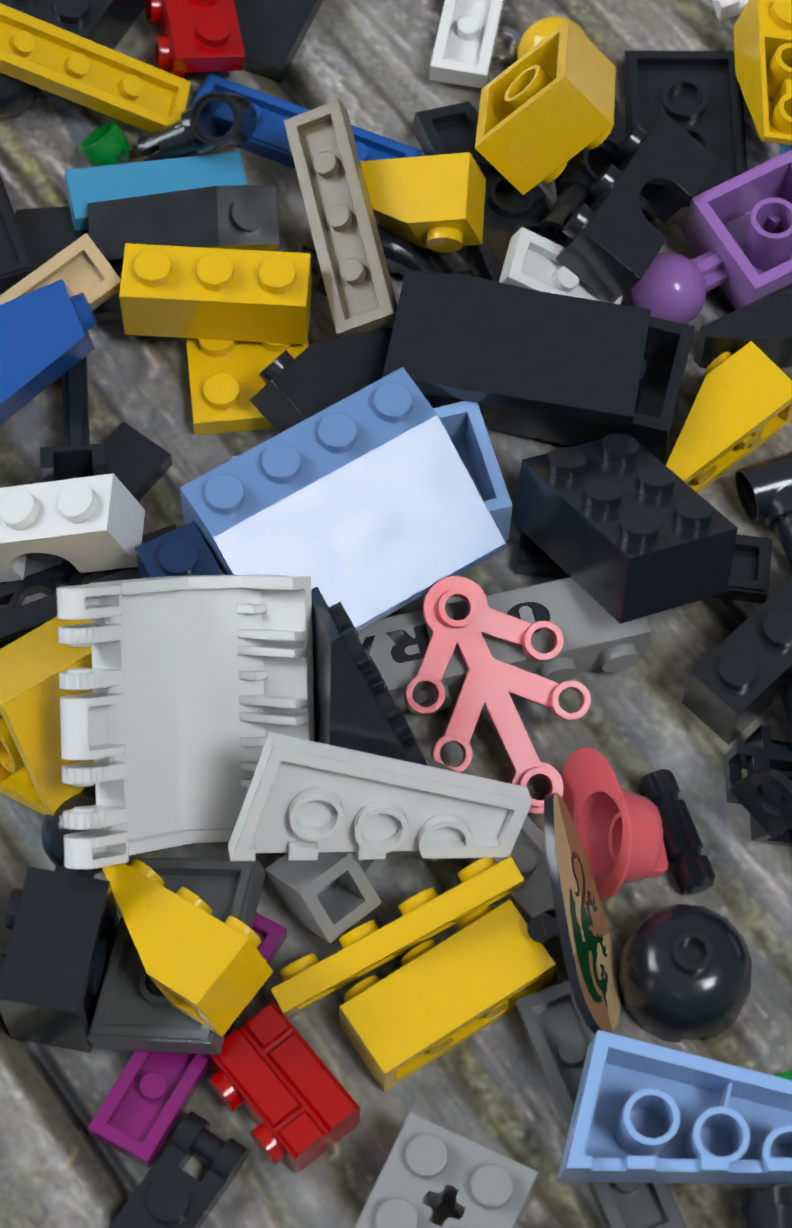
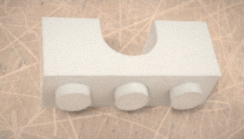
M114 473L0 488V582L24 580L28 553H46L62 557L72 563L80 573L138 567L135 547L142 544L145 509Z

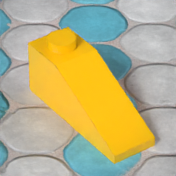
M470 152L360 161L377 225L407 242L436 252L451 253L460 250L462 246L482 245L486 178Z
M752 341L733 355L729 351L722 353L707 367L703 374L704 381L667 461L666 466L697 493H700L792 422V380Z

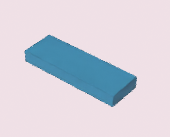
M240 151L65 170L64 178L75 231L88 229L86 207L88 203L210 186L248 185Z

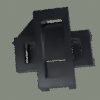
M760 725L748 737L745 745L735 744L724 756L727 802L742 804L750 813L751 841L792 846V737L790 735L784 742L771 740L770 726ZM742 768L747 769V776L743 779Z

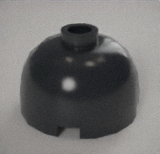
M676 904L655 910L634 927L619 955L617 981L621 990L620 995L624 1009L642 1030L666 1042L681 1043L682 1039L696 1040L703 1038L702 1041L717 1037L736 1022L751 992L752 959L744 937L726 917L704 906Z

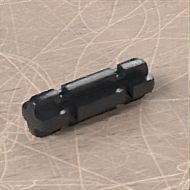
M661 769L643 776L640 780L639 792L658 807L662 818L663 841L669 864L676 865L674 866L676 870L673 872L680 892L684 895H693L705 891L713 886L715 873L708 856L701 855L700 849L704 846L685 801L678 799V793L681 791L673 772L668 769Z

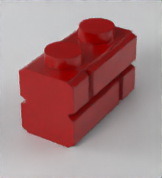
M275 1003L266 1006L249 1019L241 1029H237L224 1039L221 1055L209 1054L211 1069L215 1072L207 1079L211 1088L231 1112L240 1106L244 1108L257 1125V1127L250 1131L251 1137L273 1165L285 1159L295 1173L300 1172L322 1155L328 1147L336 1144L360 1123V1106Z

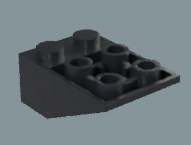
M318 586L311 589L315 742L429 766L417 744V739L401 709L395 705L380 671L371 655H368L358 638L359 635L342 603L339 601L329 607Z

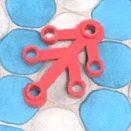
M450 576L439 580L429 589L424 598V620L433 633L417 676L410 680L404 689L406 706L412 712L419 715L431 714L442 706L445 699V688L441 680L456 644L468 671L444 736L438 739L431 749V758L444 764L440 758V750L445 743L454 742L461 747L463 759L458 766L449 768L459 773L464 771L472 761L473 752L470 740L483 705H485L514 769L509 783L527 787V782L533 775H540L549 784L548 794L559 793L562 797L564 785L560 773L552 765L540 762L509 693L550 708L553 715L563 721H573L587 713L591 704L590 693L580 682L570 680L557 683L494 659L482 635L485 634L522 646L524 653L530 659L544 662L560 653L564 643L561 630L557 625L549 621H538L531 624L489 608L482 588L466 577ZM460 597L466 602L468 613L464 619L454 620L447 615L445 603L448 598ZM541 629L550 633L553 638V647L550 652L540 653L533 648L531 637L534 631ZM425 682L435 689L436 698L431 706L422 707L414 701L413 689L416 684ZM564 689H572L580 697V707L574 713L565 712L559 705V695ZM531 797L532 804L528 814L544 813V799L535 800Z

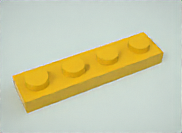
M0 3V73L150 133H154L181 120V113L186 109L191 81Z
M510 856L497 863L495 858L484 857L457 873L462 882L460 885L438 896L434 887H431L401 903L398 908L403 916L379 929L375 921L371 920L344 934L338 939L343 949L319 962L315 953H311L289 964L279 971L284 982L271 988L282 1012L288 1017L294 1015L406 953L417 945L453 927L463 918L474 913L478 907L483 905L491 906L523 888L524 878L513 858Z

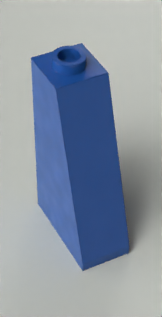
M63 279L0 305V425L95 349L88 331L98 327L90 304L84 292L73 296V293Z

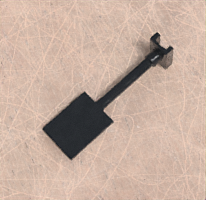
M69 206L16 209V218L35 270L85 233L88 234V229L74 230ZM123 264L111 265L121 279ZM119 292L93 310L96 321L122 319ZM86 356L62 375L64 446L40 448V469L43 482L109 474L105 443L90 444Z

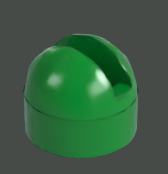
M110 121L89 134L81 142L78 150L92 167L119 164L118 161L126 163L130 158L131 145L116 121Z

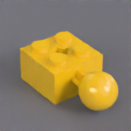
M560 16L545 17L531 24L520 39L517 51L518 60L481 89L475 149L522 195H525L540 182L545 185L555 180L565 169L572 157L584 148L592 150L599 146L609 136L614 126L616 66L588 39L584 30L577 23Z

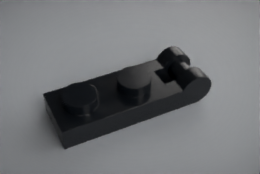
M194 1111L189 1112L175 1130L168 1146L109 1228H200L244 1165L250 1149L234 1138H230L227 1142L209 1131L210 1122ZM193 1153L211 1165L201 1182L182 1170Z

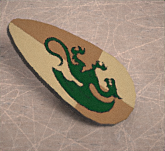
M559 793L547 794L544 799V829L555 908H550L533 917L528 923L527 932L538 943H544L554 936H560L569 983L585 1024L594 1034H596L597 1030L613 1033L619 1023L621 995L617 981L618 968L607 921L580 836L571 814Z

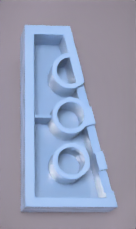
M597 1030L587 1049L557 1182L792 1185V1080Z

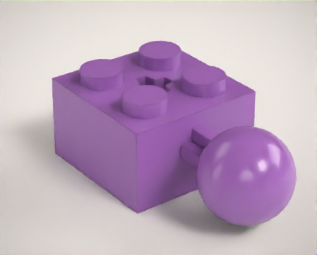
M792 150L693 197L690 202L685 238L698 257L690 260L677 253L657 254L643 277L629 289L631 306L651 309V317L687 325L702 310L706 292L718 286L735 310L791 284Z

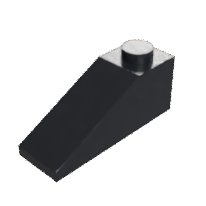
M276 185L210 186L88 203L86 206L88 235L110 265L123 264L125 243L275 251L280 245Z
M393 327L312 343L295 359L287 350L284 351L259 374L266 385L250 401L280 434L383 378Z

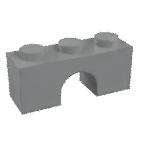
M424 755L429 766L457 772ZM393 851L386 854V859L358 860L357 852H318V860H289L288 853H285L265 870L293 918L328 943H331L382 903L371 884L376 874L395 860L411 855L421 856L420 851ZM439 858L429 859V860H431L432 862H435V861H437Z

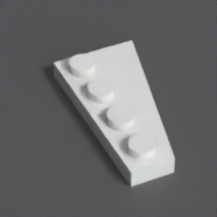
M269 732L228 844L230 861H255L256 853H288L289 860H318V852H357L358 860L386 859V854L393 851H420L423 859L508 858L528 814L532 799L528 788L524 786Z

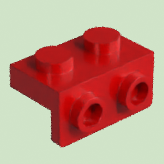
M145 0L147 22L149 25H157L158 36H155L154 61L157 68L183 79L185 73L242 71L245 53L234 0Z

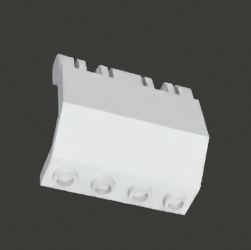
M275 574L165 576L57 587V619H91V623L58 627V643L67 644L69 647H86L92 644V668H70L68 671L59 673V688L93 689V692L60 697L61 758L65 760L95 759V761L63 766L62 782L76 787L93 786L95 784L96 805L74 807L63 812V828L69 830L91 829L64 835V866L69 869L101 868L126 863L129 860V855L191 843L229 842L269 732L315 742L311 576Z

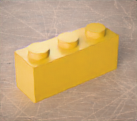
M125 243L119 292L125 335L308 345L312 297L311 253Z
M510 899L493 910L490 906L483 905L478 907L474 913L463 918L457 924V933L439 944H436L434 940H427L417 945L401 959L400 964L403 967L382 980L377 975L367 977L354 985L344 995L345 1003L339 1006L340 1028L383 1092H386L512 1011L516 999L546 989L552 985L556 963L544 946L529 936L527 922Z

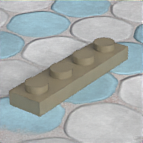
M337 99L284 120V125L336 334L341 338L380 330L394 325L398 306L347 108Z

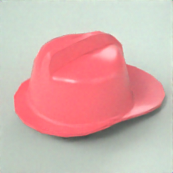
M580 747L570 754L562 772L564 785L562 798L580 836L599 898L608 900L619 891L623 883L638 882L645 878H655L663 875L668 869V861L663 841L662 818L658 807L647 797L620 788L615 773L606 757L595 748Z

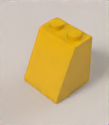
M56 616L0 649V793L43 815L53 816L62 803L72 796L80 794L85 788L63 783L62 767L75 763L95 761V759H62L60 697L93 692V689L65 690L59 688V673L68 671L70 668H92V644L86 647H69L67 644H59L58 627L91 623V619L63 620L57 619Z

